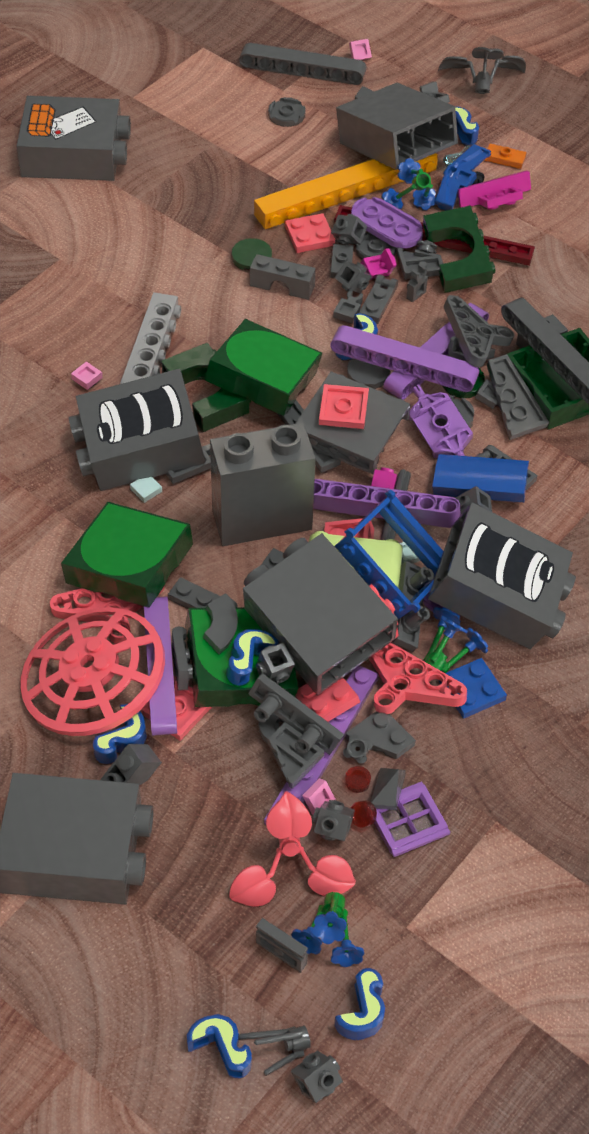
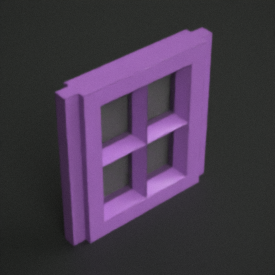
M422 782L401 790L396 810L370 808V802L366 803L368 812L393 857L450 835L448 825Z

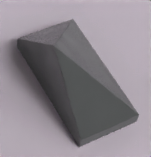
M380 768L370 808L397 809L406 770Z

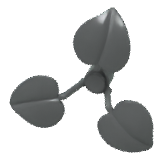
M477 47L472 50V56L484 59L483 71L478 72L477 76L472 62L467 61L465 57H446L442 60L438 69L470 68L473 83H475V92L487 94L490 92V84H492L497 67L515 69L525 73L526 62L519 56H504V52L501 49ZM487 59L495 60L490 76L489 72H486Z

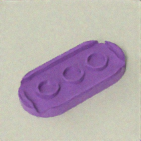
M372 197V199L368 200L367 198L359 199L353 204L351 214L358 216L367 225L366 231L391 246L410 248L422 240L423 230L421 223L380 198Z

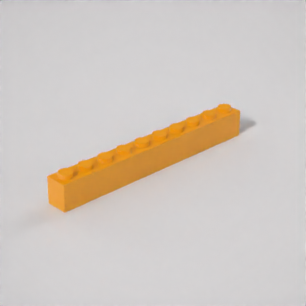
M434 153L416 161L420 164V169H423V172L426 173L435 171L438 154ZM372 159L255 199L254 216L264 229L283 224L286 220L312 214L398 184L404 180L398 178V169H393Z

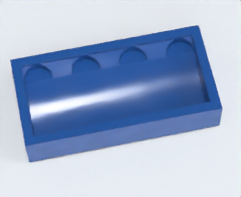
M439 454L433 479V495L458 497L477 486L487 493L491 500L524 503L529 461Z

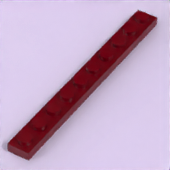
M340 205L334 219V224L338 215L347 216V214H351L352 207ZM423 230V237H422V240H421V241L427 240V239H426V236H425V233H424V230ZM484 236L483 242L484 245H488L491 258L530 266L535 246ZM449 239L434 243L440 247L472 253L471 247L461 240Z

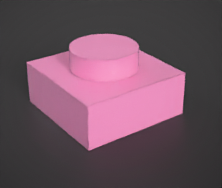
M368 39L349 43L352 59L364 60L372 57Z
M85 362L71 373L72 380L88 390L102 379V372L88 362Z
M320 778L302 795L313 815L316 807L320 808L324 801L336 800L327 782Z

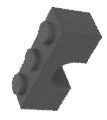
M256 254L250 267V286L270 291L274 281H282L288 286L290 296L309 300L315 287L316 268Z

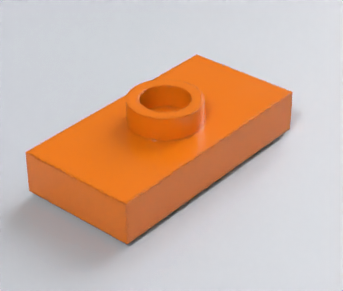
M489 144L487 149L491 150V155L484 161L522 169L527 152Z

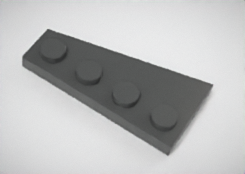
M506 354L489 360L487 368L509 440L546 428L549 424L548 419L509 356Z

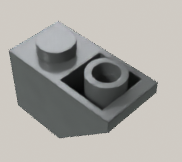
M128 744L100 780L141 785L148 781L162 762L148 744Z

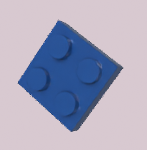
M482 658L445 673L463 683L467 688V701L462 706L456 707L463 719L506 700L507 694Z

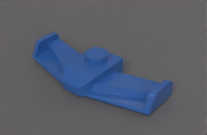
M473 144L452 164L448 165L443 172V178L435 199V203L440 209L444 211L453 209L458 196V189L473 184L477 175L472 170L491 155V150Z

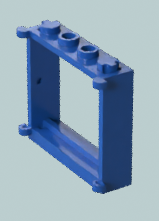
M388 490L385 493L387 497L353 529L348 528L345 531L346 535L334 547L368 585L372 584L384 600L388 599L395 608L394 615L400 619L411 610L415 613L420 610L418 603L431 590L443 550L398 500L395 492ZM378 513L427 569L433 571V579L426 583L410 601L354 538Z

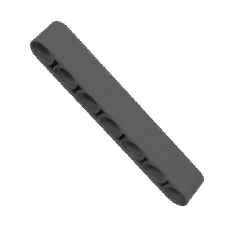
M255 43L245 44L239 57L240 64L246 68L359 85L363 82L367 69L365 62L358 59Z
M520 297L503 305L501 313L505 321L589 404V362L524 298Z

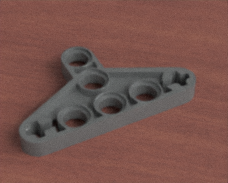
M455 295L447 297L444 310L464 357L470 365L482 367L488 357L491 345L510 346L515 336L511 329L487 323L460 297Z

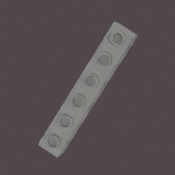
M153 292L120 384L160 374V363L166 357L165 349L170 347L171 332H175L176 318H180L181 305H178V296Z

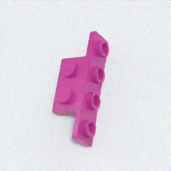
M526 170L458 189L459 207L479 204L488 210H493L502 204H515L517 200L523 199V192L531 190L530 172Z

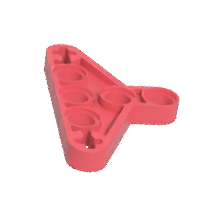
M83 588L57 594L50 600L52 615L61 619H67L72 615L96 608L113 607L137 612L143 606L118 599L115 596L104 598L101 596L102 592H93ZM81 597L91 598V601L87 604L78 602ZM72 600H74V606H75L74 609H72V604H71V601H72ZM63 604L64 608H59L58 605ZM98 615L80 621H108L111 617L109 615ZM124 616L118 624L131 632L128 621L129 617ZM112 630L109 634V638L114 644L127 640L123 635H114L113 632L115 630Z
M391 642L368 658L384 683L374 695V708L378 713L391 714L405 700L452 707L462 706L467 701V688L463 683ZM393 657L403 659L400 663L390 661ZM413 668L422 670L420 674H411L409 671ZM436 679L440 680L442 684L433 686L429 682ZM399 683L407 685L403 690H398L394 686ZM381 699H390L392 701L389 705H381L379 703Z

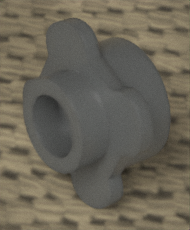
M428 240L417 242L419 246L417 250L436 254V244Z
M353 734L349 737L347 748L343 750V754L346 758H354L358 763L363 764L367 761L366 755L368 751L373 747L370 740H363L357 734Z

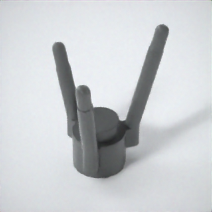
M304 1025L280 1030L239 1034V1039L260 1038L254 1041L255 1045L283 1041L286 1050H292L293 1053L264 1070L265 1075H269L296 1058L305 1056L304 1050L311 1047L310 1037Z

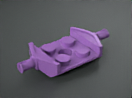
M417 385V388L414 386L412 391L418 398V402L411 408L409 420H413L433 451L432 456L434 458H438L439 454L465 456L463 450L472 440L473 433L448 394L439 392L429 395L424 393L420 385ZM443 418L447 421V424L438 426L435 420Z

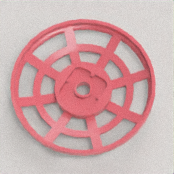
M113 607L96 608L72 615L47 631L29 653L21 675L20 689L23 702L29 713L40 725L58 734L88 736L113 729L137 714L149 702L157 690L165 667V651L162 640L155 628L144 617L126 609ZM113 615L108 621H92L80 625L78 621L89 617ZM124 616L135 619L147 629L149 635L134 638L133 634L118 624V622ZM69 626L70 629L59 636L48 649H42L53 636ZM103 627L98 635L84 638L81 630ZM112 630H116L127 640L112 645L106 638ZM72 635L73 644L65 651L55 650L62 641ZM153 643L155 660L153 670L150 676L136 671L140 659L138 646ZM131 649L129 667L119 665L117 653ZM35 658L42 659L39 668L40 683L28 691L27 679ZM49 659L60 660L59 671L46 678V668ZM88 661H94L91 666L84 667ZM115 674L123 677L116 686L105 693L103 686ZM61 679L68 686L64 698L58 696L50 689L51 685ZM131 680L145 685L128 705L116 713L113 712L109 701L120 694ZM77 691H94L96 696L93 699L74 701ZM41 692H44L50 701L60 706L56 720L50 719L39 712L31 700ZM100 706L105 717L98 721L84 724L65 723L70 709H88Z

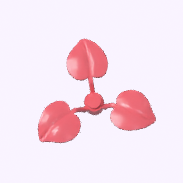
M285 791L280 800L269 811L266 818L267 829L274 837L279 839L280 846L276 849V856L270 872L266 875L264 868L259 865L243 869L233 880L229 896L232 901L252 907L263 906L270 902L276 893V885L270 878L274 876L282 854L288 857L295 856L298 853L301 854L308 868L313 871L308 877V885L319 895L326 896L330 892L343 894L355 885L356 880L348 862L337 855L324 856L318 860L316 867L313 866L304 851V847L300 843V838L308 835L311 830V815L297 797Z

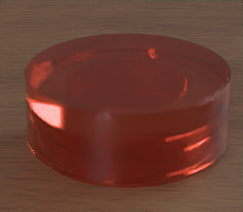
M354 766L346 772L345 785L350 791L362 793L370 787L371 774L366 768Z
M363 800L352 805L351 809H355L352 820L355 826L364 828L371 826L375 822L377 812L371 802Z

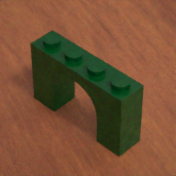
M471 205L423 216V230L428 241L435 243L457 239L467 243L472 249V253L462 260L440 264L439 278L444 293L492 283L493 274L496 272L493 261L490 262L488 245H484V234L482 229L478 228V217L476 213H473Z
M204 343L162 360V373L180 368L184 384L196 380H205L209 360L217 351L212 349L208 343ZM220 388L215 394L192 403L194 420L203 432L248 414L251 400Z

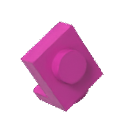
M389 248L384 249L381 255L363 258L360 262L368 268L366 272L372 276L371 279H376L378 274L389 276L396 267L395 257Z
M381 467L380 470L375 469L371 486L394 489L398 476L394 473V470Z

